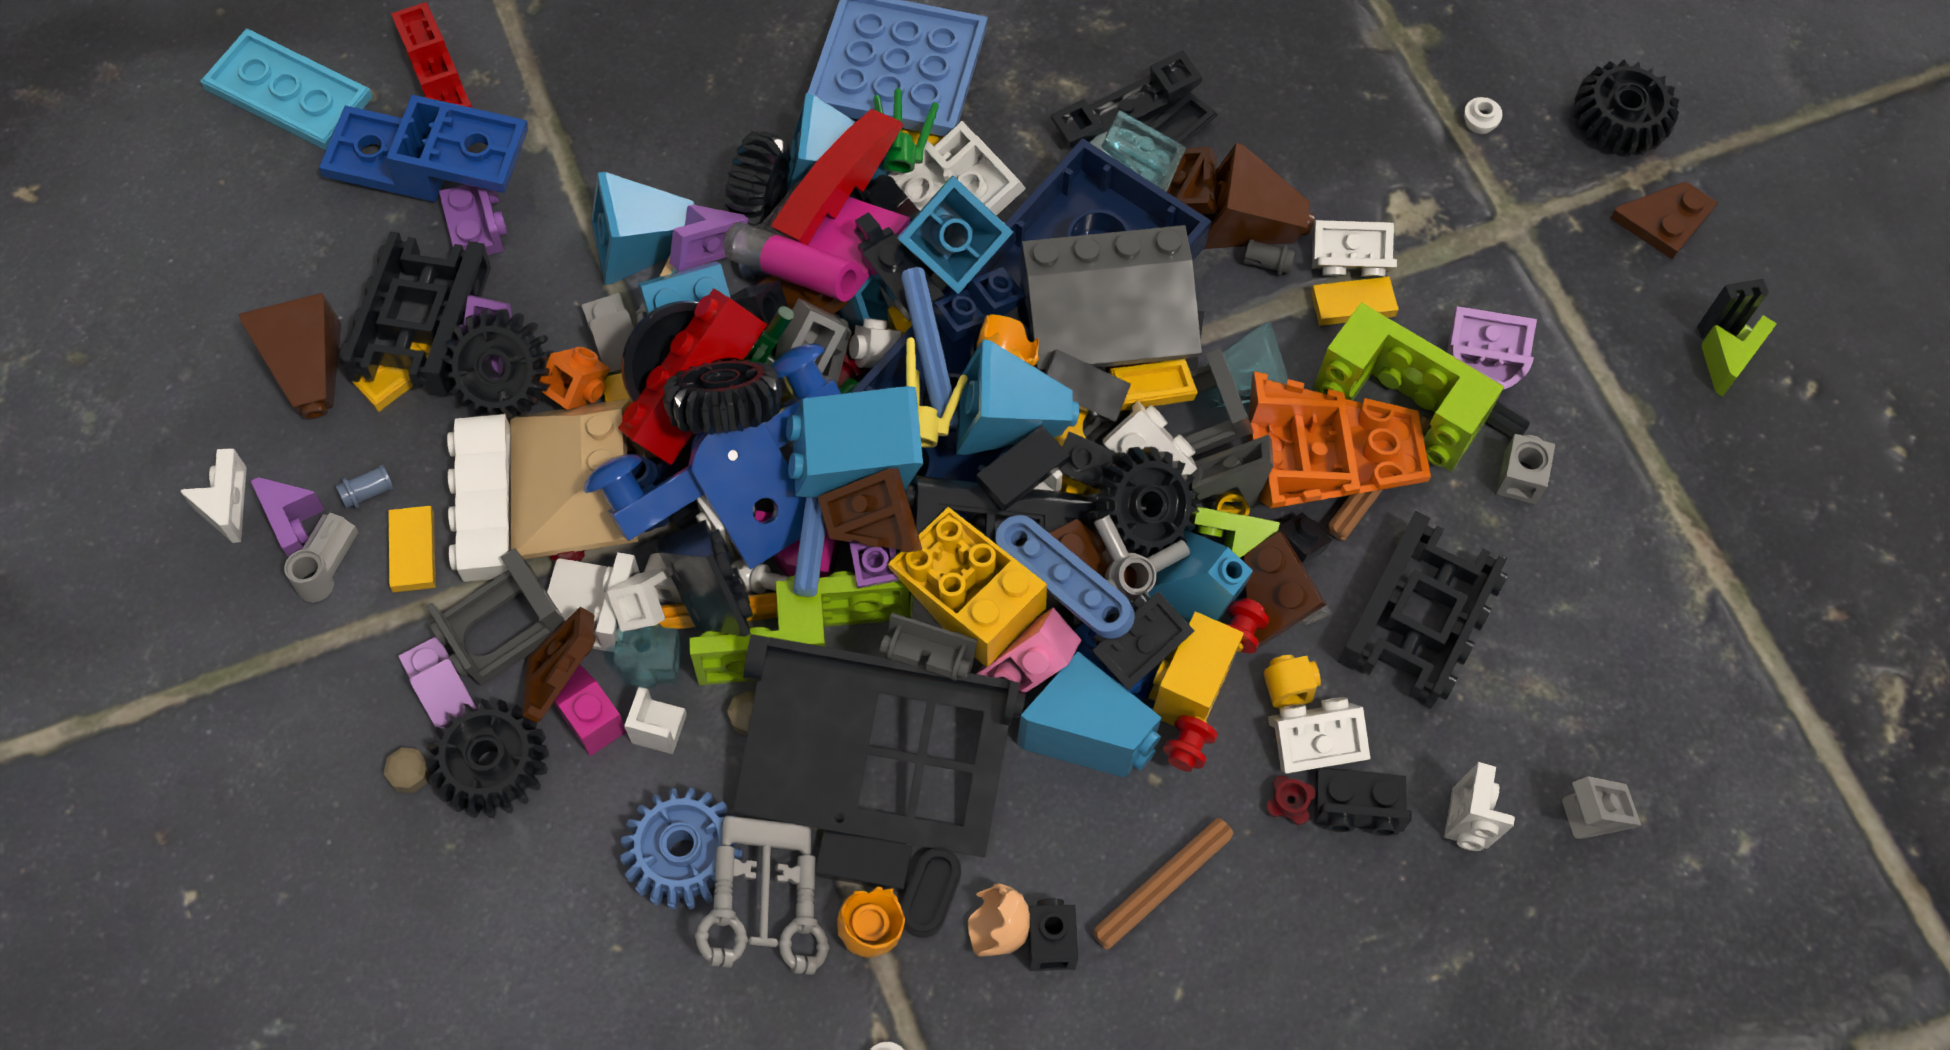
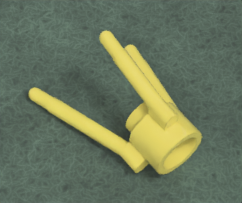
M910 337L906 341V386L916 387L921 447L931 448L937 446L938 435L948 436L951 418L961 398L968 377L965 374L960 376L942 418L937 417L938 411L936 409L920 406V372L916 370L915 340Z

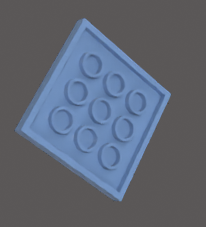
M840 0L807 94L815 95L842 114L854 119H860L870 109H874L873 98L875 95H879L884 114L893 118L894 91L900 88L902 90V123L904 124L902 128L921 132L932 103L937 102L939 108L930 134L945 137L959 124L986 33L988 17L905 0Z

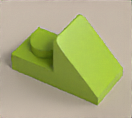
M1763 315L1754 328L1746 324L1737 337L1717 325L1713 326L1702 342V350L1715 392L1718 395L1724 396L1777 323Z
M1193 505L1192 507H1196L1200 512L1196 515H1190L1189 518L1191 523L1198 524V533L1222 537L1223 529L1227 530L1224 546L1228 547L1239 558L1276 533L1280 522Z

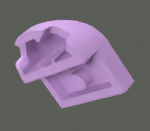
M1457 306L1454 308L1447 353L1503 385V390L1525 377L1532 366L1534 357H1531L1537 319Z

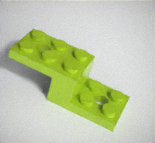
M840 571L831 574L829 577L819 578L817 594L813 597L798 596L794 593L795 575L790 576L785 581H776L779 630L771 631L765 627L750 628V633L826 647L825 627L889 622L892 613L910 618L909 590L901 581L858 589L856 575L852 572ZM708 631L701 634L700 637L689 638L690 655L699 685L756 681L743 678L751 634L744 637Z

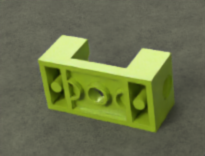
M1362 302L1327 348L1313 386L1320 393L1327 394L1328 389L1343 392L1345 399L1354 400L1370 376L1373 375L1386 387L1396 389L1413 399L1421 408L1432 410L1435 414L1430 423L1431 428L1424 436L1427 458L1433 465L1444 467L1451 472L1484 426L1504 389L1503 385Z

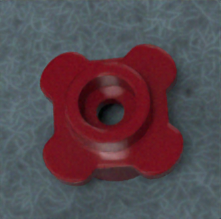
M1286 776L1277 777L1273 782L1275 790L1273 798L1266 805L1267 812L1275 818L1283 816L1292 819L1296 825L1305 824L1310 817L1307 811L1308 806L1316 796L1314 787L1298 779H1289ZM1293 797L1295 799V803H1288L1287 798Z

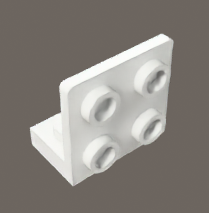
M617 552L614 567L560 558L556 561L547 593L565 621L580 606L595 615L594 635L596 640L592 649L620 653L626 631L621 632L607 590L640 573L634 555Z

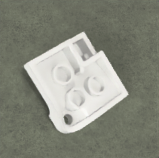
M963 121L935 146L927 140L923 151V163H915L913 171L908 173L891 172L888 175L896 181V184L908 196L904 201L909 198L920 211L952 175L996 216L1026 189L1020 180Z

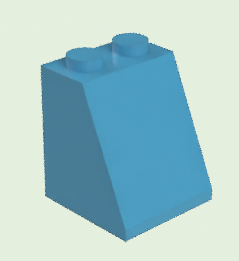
M904 386L803 398L795 414H790L788 417L786 437L788 441L793 442V453L789 459L788 474L790 479H795L796 496L818 498L820 495L889 468L899 469L904 489L906 490L923 464L916 387Z
M1077 652L1072 657L1069 665L1061 669L1021 714L1017 745L1023 750L1126 778L1134 767L1139 771L1144 769L1155 755L1156 750L1154 747L1161 738L1157 731L1162 717L1080 652Z

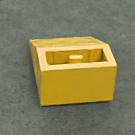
M947 507L918 535L922 550L910 553L901 551L888 563V567L943 629L978 640L974 657L988 668L1046 610L1047 583L951 508Z

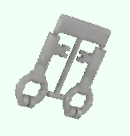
M726 816L723 819L722 846L716 848L714 908L701 920L695 933L697 947L702 956L707 960L708 966L731 968L733 963L742 956L747 942L749 945L776 947L778 945L781 956L790 967L791 973L814 975L815 971L824 963L829 951V944L824 930L814 918L813 897L815 896L816 857L810 855V827ZM732 843L762 847L759 937L750 936L748 939L743 923L732 910L733 878L742 876L743 879L747 880L756 879V873L751 872V869L757 867V861L747 860L742 863L740 860L734 859L735 848L730 846ZM771 848L795 850L803 854L797 857V866L789 868L785 864L775 865V871L780 872V875L775 876V883H786L789 881L791 884L797 885L796 890L798 891L796 893V918L784 928L779 942L775 938H768ZM713 924L718 926L730 925L736 935L733 949L709 946L707 941L709 937L708 930ZM796 932L800 934L812 933L817 941L815 957L792 954L790 948L792 946L791 938Z

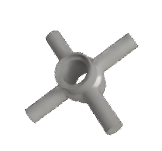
M1110 515L1094 521L1113 560L1106 570L1105 579L1122 592L1128 600L1135 601L1142 593L1151 598L1148 592L1155 585L1156 573L1190 555L1189 548L1183 540L1148 558L1136 553H1128ZM1127 566H1131L1137 574V583L1133 588L1129 587L1124 580V571Z

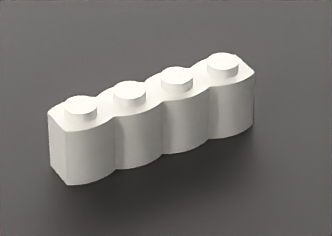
M506 414L457 418L454 422V432H448L447 436L449 454L451 457H455V469L448 470V484L451 494H456L455 506L449 507L448 518L451 531H457L456 544L449 545L450 566L452 570L458 571L463 582L496 579L508 571L501 556L511 551L510 424Z

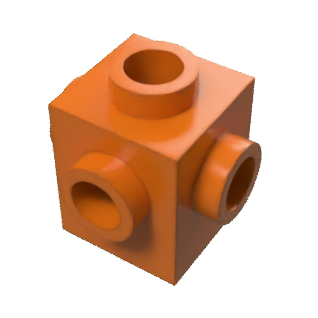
M575 347L551 353L545 368L550 369V376H541L539 380L551 385L546 392H541L567 410L594 403L600 399L606 389L605 380L610 367L598 360L595 352L585 347Z

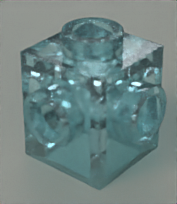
M657 624L624 631L623 641H616L614 664L615 667H620L626 682L643 688L656 687L657 683L678 684L682 641L677 628H663L662 625Z

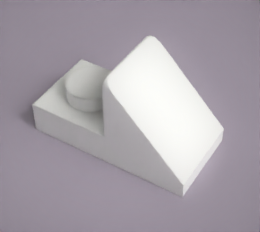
M234 448L217 449L216 465L211 466L209 471L211 487L183 489L181 494L197 513L232 543L241 542L247 467Z

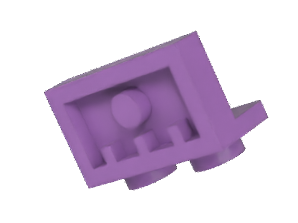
M466 184L439 191L453 247L454 244H459L466 250L468 241L484 243L487 255L504 251L501 236L508 233L502 212L494 213L492 204L499 203L496 191Z

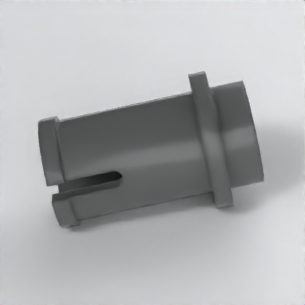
M1250 239L1244 264L1276 270L1279 276H1282L1283 272L1291 274L1296 251L1290 250V245H1285L1282 248Z

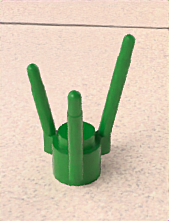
M897 88L894 91L893 118L902 122V90ZM875 95L873 98L874 110L884 114L881 97ZM937 102L931 105L917 144L913 142L911 135L902 133V129L900 130L881 162L886 170L894 173H908L914 170L915 163H923V151L939 108Z

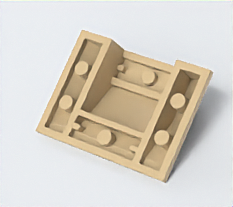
M630 398L584 405L569 410L559 409L521 415L510 420L511 550L516 548L525 560L557 555V553L569 551L576 552L639 542L638 536L628 541L621 535L607 512L611 508L600 490L591 493H585L583 490L585 480L595 468L611 458L627 454V436L618 427L622 423L625 409L632 403Z

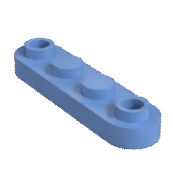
M1015 515L1007 518L1000 524L996 532L997 545L1047 583V592L1101 637L1113 639L1123 636L1131 629L1135 613L1128 598L1034 520L1024 515ZM1027 538L1024 545L1015 546L1019 539ZM1110 614H1119L1116 621L1112 623L1106 622Z

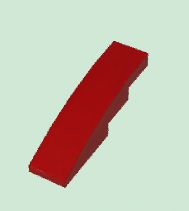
M427 2L391 13L425 97L472 108Z
M870 109L849 127L818 159L793 191L771 224V227L794 241L808 245L826 215L836 219L854 188L864 192L904 124L895 118Z

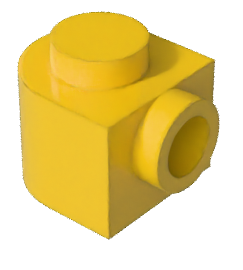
M1282 655L1269 662L1270 666L1264 670L1263 675L1273 707L1281 708L1288 705L1309 704L1313 702L1316 689L1321 685L1320 673L1315 661L1309 662L1307 655L1294 658L1293 655Z

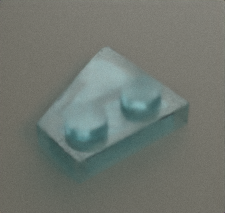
M1120 110L1113 119L1101 145L1108 155L1166 192L1187 148Z
M1271 322L1264 323L1223 352L1242 403L1250 402L1254 371L1268 374L1267 380L1286 384L1288 380ZM1218 387L1206 391L1210 408L1225 406Z

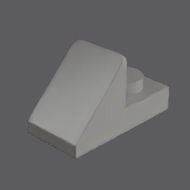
M616 293L581 305L600 360L610 367L607 376L622 373L621 363L624 347L634 329L621 295Z
M1587 776L1572 782L1575 793L1562 799L1573 836L1576 839H1584L1641 826L1627 784Z

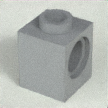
M1514 434L1504 451L1496 494L1536 505L1548 487L1555 444L1545 442L1534 435L1522 436ZM1520 462L1530 465L1532 469L1523 467Z

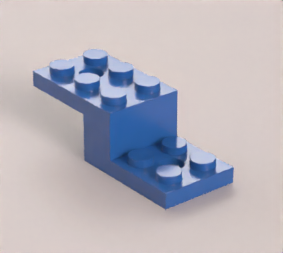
M413 94L403 118L345 105L319 170L322 177L436 202L444 180L505 193L528 132L527 120ZM475 143L487 145V148L480 153H471L467 150L469 146ZM370 144L381 146L380 150L374 154H364L361 152L363 148Z

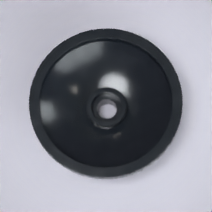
M677 301L660 306L647 314L633 329L625 344L621 363L623 383L632 402L637 401L645 389L647 378L652 370L657 366H661L669 354L670 346L675 336L685 330L691 322L699 302ZM723 358V359H719V360H721V361H731V360L736 359V358Z

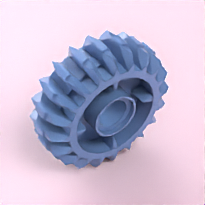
M689 787L684 798H679L677 790L671 788L669 790L670 800L662 802L661 797L658 794H654L652 796L654 808L649 810L644 805L638 806L637 811L642 818L641 821L628 819L626 825L633 834L621 837L620 842L628 851L621 854L620 859L623 865L631 866L625 872V875L629 882L638 881L635 889L640 896L651 891L650 901L656 906L667 896V905L670 910H676L680 898H684L688 909L693 910L696 905L695 896L702 894L703 900L706 903L713 901L709 889L715 886L716 848L722 846V825L728 808L723 801L713 805V796L709 792L703 794L697 801L694 788ZM687 840L694 844L691 852L685 856L677 857L671 854L672 847L679 841ZM732 843L730 846H731V847H734V846H737V845H739V844H734V843ZM734 847V859L742 860V850Z

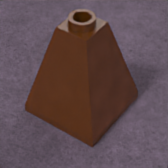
M1236 143L1217 168V210L1215 214H1202L1211 220L1204 249L1248 246L1250 239L1270 245L1295 243L1301 235L1307 236L1312 229L1314 214L1309 213L1310 201L1247 147Z
M323 293L240 313L241 323L293 408L304 419H316L325 416L328 413L327 409L332 408L334 405L341 322Z

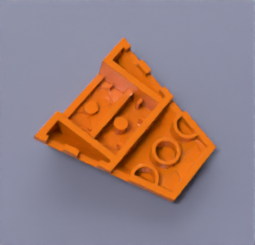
M1257 371L1253 372L1249 421L1254 433L1248 435V442L1268 434L1272 439L1273 468L1257 499L1269 508L1429 482L1431 473L1418 410L1364 398L1363 403L1345 399L1343 392L1328 389L1327 394L1304 389V383L1288 379L1286 384L1267 380L1268 374Z

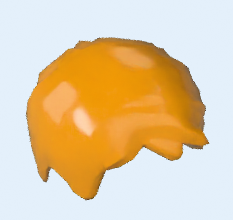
M994 314L985 317L977 341V348L982 340H989L1033 367L1036 365L1039 359V338L1035 339L1034 342H1029L1025 328L1018 320Z
M876 887L870 893L864 890H857L843 902L838 912L837 932L838 937L841 938L846 948L852 954L864 958H875L888 953L898 944L903 933L905 916L897 896L893 893V889L883 890L882 887Z

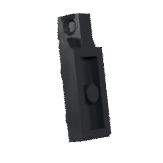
M868 212L855 220L854 233L862 242L858 244V249L862 254L861 261L907 321H911L901 277L903 271L907 269L923 267L910 250L897 239L898 235L894 234L889 227L882 230L880 224ZM924 270L933 305L935 301L943 299L944 294Z

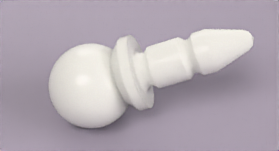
M739 559L731 565L732 568L737 566L747 587L746 592L753 591L762 594L766 589L776 591V581H785L788 576L771 573L769 566L765 564H759L750 570L746 568L742 559Z

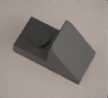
M1269 434L1195 461L1197 470L1192 473V476L1195 477L1192 481V489L1199 493L1197 498L1201 500L1212 495H1220L1229 489L1238 487L1249 507L1253 508L1273 468L1272 439Z

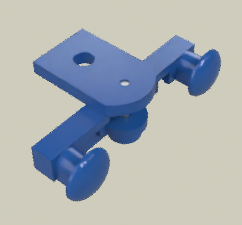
M815 343L804 344L787 351L772 364L771 367L778 373V379L782 378L793 398L783 403L784 408L780 410V413L772 417L770 421L760 423L757 428H745L743 432L737 430L731 431L728 434L724 432L714 433L713 435L705 432L696 434L691 447L689 466L657 486L650 484L644 489H641L631 472L640 464L642 459L634 454L616 456L605 461L589 474L583 486L584 492L591 493L600 490L611 508L607 512L621 535L628 541L704 495L708 504L725 527L727 536L746 568L753 569L801 538L806 497L796 496L795 479L789 478V465L779 448L790 442L786 437L787 420L790 414H795L803 398L841 394L835 381L824 378L814 361L824 352L825 348ZM762 498H769L774 505L772 516L766 521H757L753 515L755 503Z

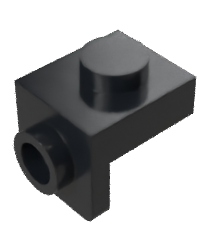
M1303 512L1280 525L1277 531L1285 534L1302 564L1324 552L1332 542V539L1322 531L1321 526L1315 520L1308 518Z

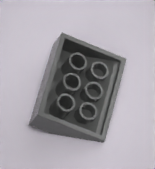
M1185 225L1022 241L1020 272L1024 294L1026 295L1025 303L1032 342L1039 338V359L1036 363V368L1044 373L1051 354L1056 349L1096 368L1201 357L1202 349L1193 260Z

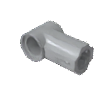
M333 513L323 514L302 550L291 554L285 562L284 571L298 596L306 602H319L331 594L334 588L333 575L359 533L356 526L345 520L342 516ZM315 573L312 577L304 579L308 574Z

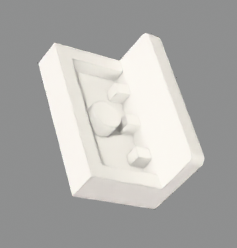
M1314 221L1312 269H1323L1322 275L1329 277L1346 276V270L1362 271L1361 277L1366 278L1385 277L1386 271L1397 268V259H1393L1394 223Z
M1137 401L1132 406L1133 412L1102 439L1103 444L1114 452L1126 453V450L1130 447H1140L1141 449L1150 446L1156 447L1159 451L1172 453L1173 461L1185 463L1182 474L1191 475L1197 470L1195 462L1191 457L1196 453L1195 450L1180 434L1173 438L1167 432L1164 426L1168 422L1152 405L1146 409Z

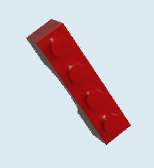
M714 288L709 295L704 296L699 301L694 311L695 316L686 329L675 336L671 343L669 354L661 366H657L649 374L645 389L637 401L632 402L625 409L622 423L618 427L632 441L670 465L673 464L693 433L692 431L685 432L679 430L678 427L671 425L663 401V396L665 395L664 386L667 384V380L675 376V373L678 371L689 370L690 366H700L704 362L711 363L723 358L744 360L767 326L765 322Z

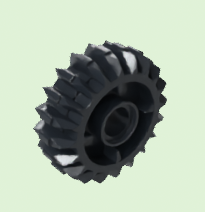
M1622 60L1616 66L1613 62L1609 61L1603 68L1597 66L1590 75L1583 79L1574 98L1575 108L1573 117L1579 119L1578 129L1587 130L1586 140L1596 139L1598 141V149L1608 146L1611 148L1613 155L1619 150H1623L1627 157L1636 150L1643 156L1649 149L1656 150L1671 135L1674 125L1678 120L1679 111L1677 109L1680 99L1673 97L1675 87L1665 86L1666 76L1656 77L1654 75V67L1647 71L1641 68L1640 62L1634 66H1629L1625 60Z
M751 131L742 140V145L737 148V155L733 159L730 172H728L729 178L725 186L726 193L723 199L725 206L723 211L743 214L748 218L746 237L763 238L767 234L768 229H772L771 224L777 217L788 184L789 164L791 161L789 144H787L786 139L769 132Z
M502 308L497 311L496 315H494L491 309L481 311L480 318L475 314L466 317L467 326L460 324L453 329L457 338L447 339L445 343L454 352L445 355L441 359L445 363L452 365V369L444 372L443 375L446 379H455L456 385H453L449 392L456 394L461 391L464 394L460 406L466 407L474 402V415L480 416L488 410V415H500L503 413L506 414L508 420H511L517 416V411L525 415L532 410L531 403L538 405L544 400L540 391L546 392L551 384H546L539 380L541 376H550V369L545 368V360H548L550 354L554 352L552 350L543 352L541 345L548 341V337L542 335L535 338L533 333L538 327L535 322H531L523 327L524 314L516 313L510 319L508 310ZM494 354L500 356L505 361L506 371L504 375L496 372L492 366Z
M733 359L731 361L718 360L714 363L704 362L700 366H690L689 370L678 371L675 373V376L667 380V384L664 386L665 395L663 396V401L671 425L685 432L692 431L694 434L705 432L713 435L714 433L721 432L728 434L731 431L737 430L743 432L745 428H757L760 423L770 421L772 417L780 413V407L782 406L781 397L783 395L781 383L778 380V373L775 372L773 367L762 362L753 363L749 359L745 361Z
M1152 446L1144 447V449L1130 447L1126 450V453L1117 452L1112 455V462L1104 463L1100 466L1104 477H1095L1091 480L1098 488L1097 493L1090 494L1087 498L1091 502H1096V509L1090 511L1087 515L1093 519H1100L1110 515L1128 553H1136L1148 558L1180 540L1188 543L1183 531H1192L1196 528L1189 521L1190 515H1196L1200 512L1196 507H1192L1191 499H1195L1199 493L1195 490H1189L1188 487L1195 477L1190 474H1182L1185 463L1173 461V454L1168 451H1159L1156 447ZM1143 495L1147 502L1146 510L1144 513L1142 512L1140 507V502ZM1095 527L1092 531L1095 532L1096 535H1100L1097 528Z
M481 699L479 710L473 711L469 704L464 703L463 712L465 715L457 718L455 714L448 713L447 719L451 726L448 729L436 727L435 733L441 741L428 743V750L434 755L426 760V767L429 771L434 772L429 776V782L433 788H439L437 795L442 802L451 800L450 806L456 812H461L467 807L469 816L476 818L484 807L488 818L494 819L497 807L502 806L506 813L512 814L513 805L511 802L518 798L521 803L528 804L529 798L525 790L527 788L540 790L541 784L535 775L547 774L548 768L541 761L549 757L547 746L542 745L546 736L542 729H535L537 723L523 716V709L517 704L508 711L506 701L499 699L494 708L491 709L488 700ZM490 751L498 752L496 759L491 764L485 766L478 765V761L483 754Z

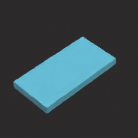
M247 28L200 81L204 90L324 150L329 145L344 106L363 109L373 98L370 88Z

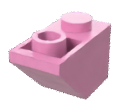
M1053 607L1038 617L988 668L983 665L976 674L1020 682L1018 691L1026 693L1069 665L1081 639Z

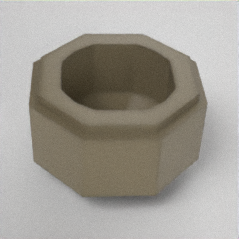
M749 690L734 696L727 710L734 732L744 736L748 735L755 692Z
M401 747L387 757L383 774L396 792L415 793L428 783L430 771L426 767V759L418 749Z

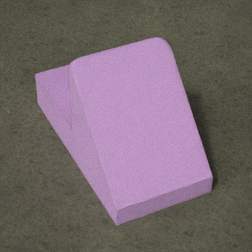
M436 636L398 656L410 678L409 681L435 727L448 728L451 726L447 719L448 713L455 714L457 718L465 715L463 712L464 703L469 704L473 711L478 710L460 675L449 659L444 645Z

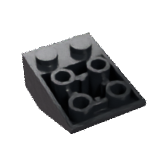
M705 519L659 540V554L696 629L744 637L751 634L747 619L754 615L749 605L751 602L746 592L747 587L737 566L731 567L732 562L728 555L729 549L719 528L711 532Z

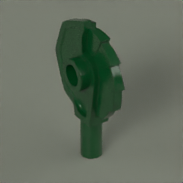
M785 306L780 307L744 360H736L745 361L749 359L753 363L762 362L771 367L777 360V358L771 355L772 350L794 318L793 311Z

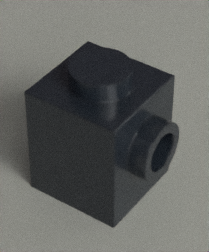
M1049 898L1037 901V906H1029L1030 932L1028 934L1030 971L1075 970L1078 962L1075 905H1064V900Z

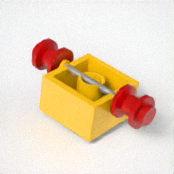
M1244 598L1241 601H1232L1227 608V614L1232 619L1230 624H1223L1195 611L1189 623L1195 631L1167 656L1166 660L1163 659L1157 671L1149 699L1155 701L1153 711L1162 717L1161 721L1175 726L1180 732L1177 740H1167L1163 747L1164 753L1168 756V762L1177 769L1191 772L1193 768H1203L1207 761L1201 750L1204 744L1215 743L1218 733L1206 720L1232 665L1236 652L1248 654L1256 652L1259 642L1254 633L1256 630L1266 629L1269 623V617L1264 612V607L1254 600Z

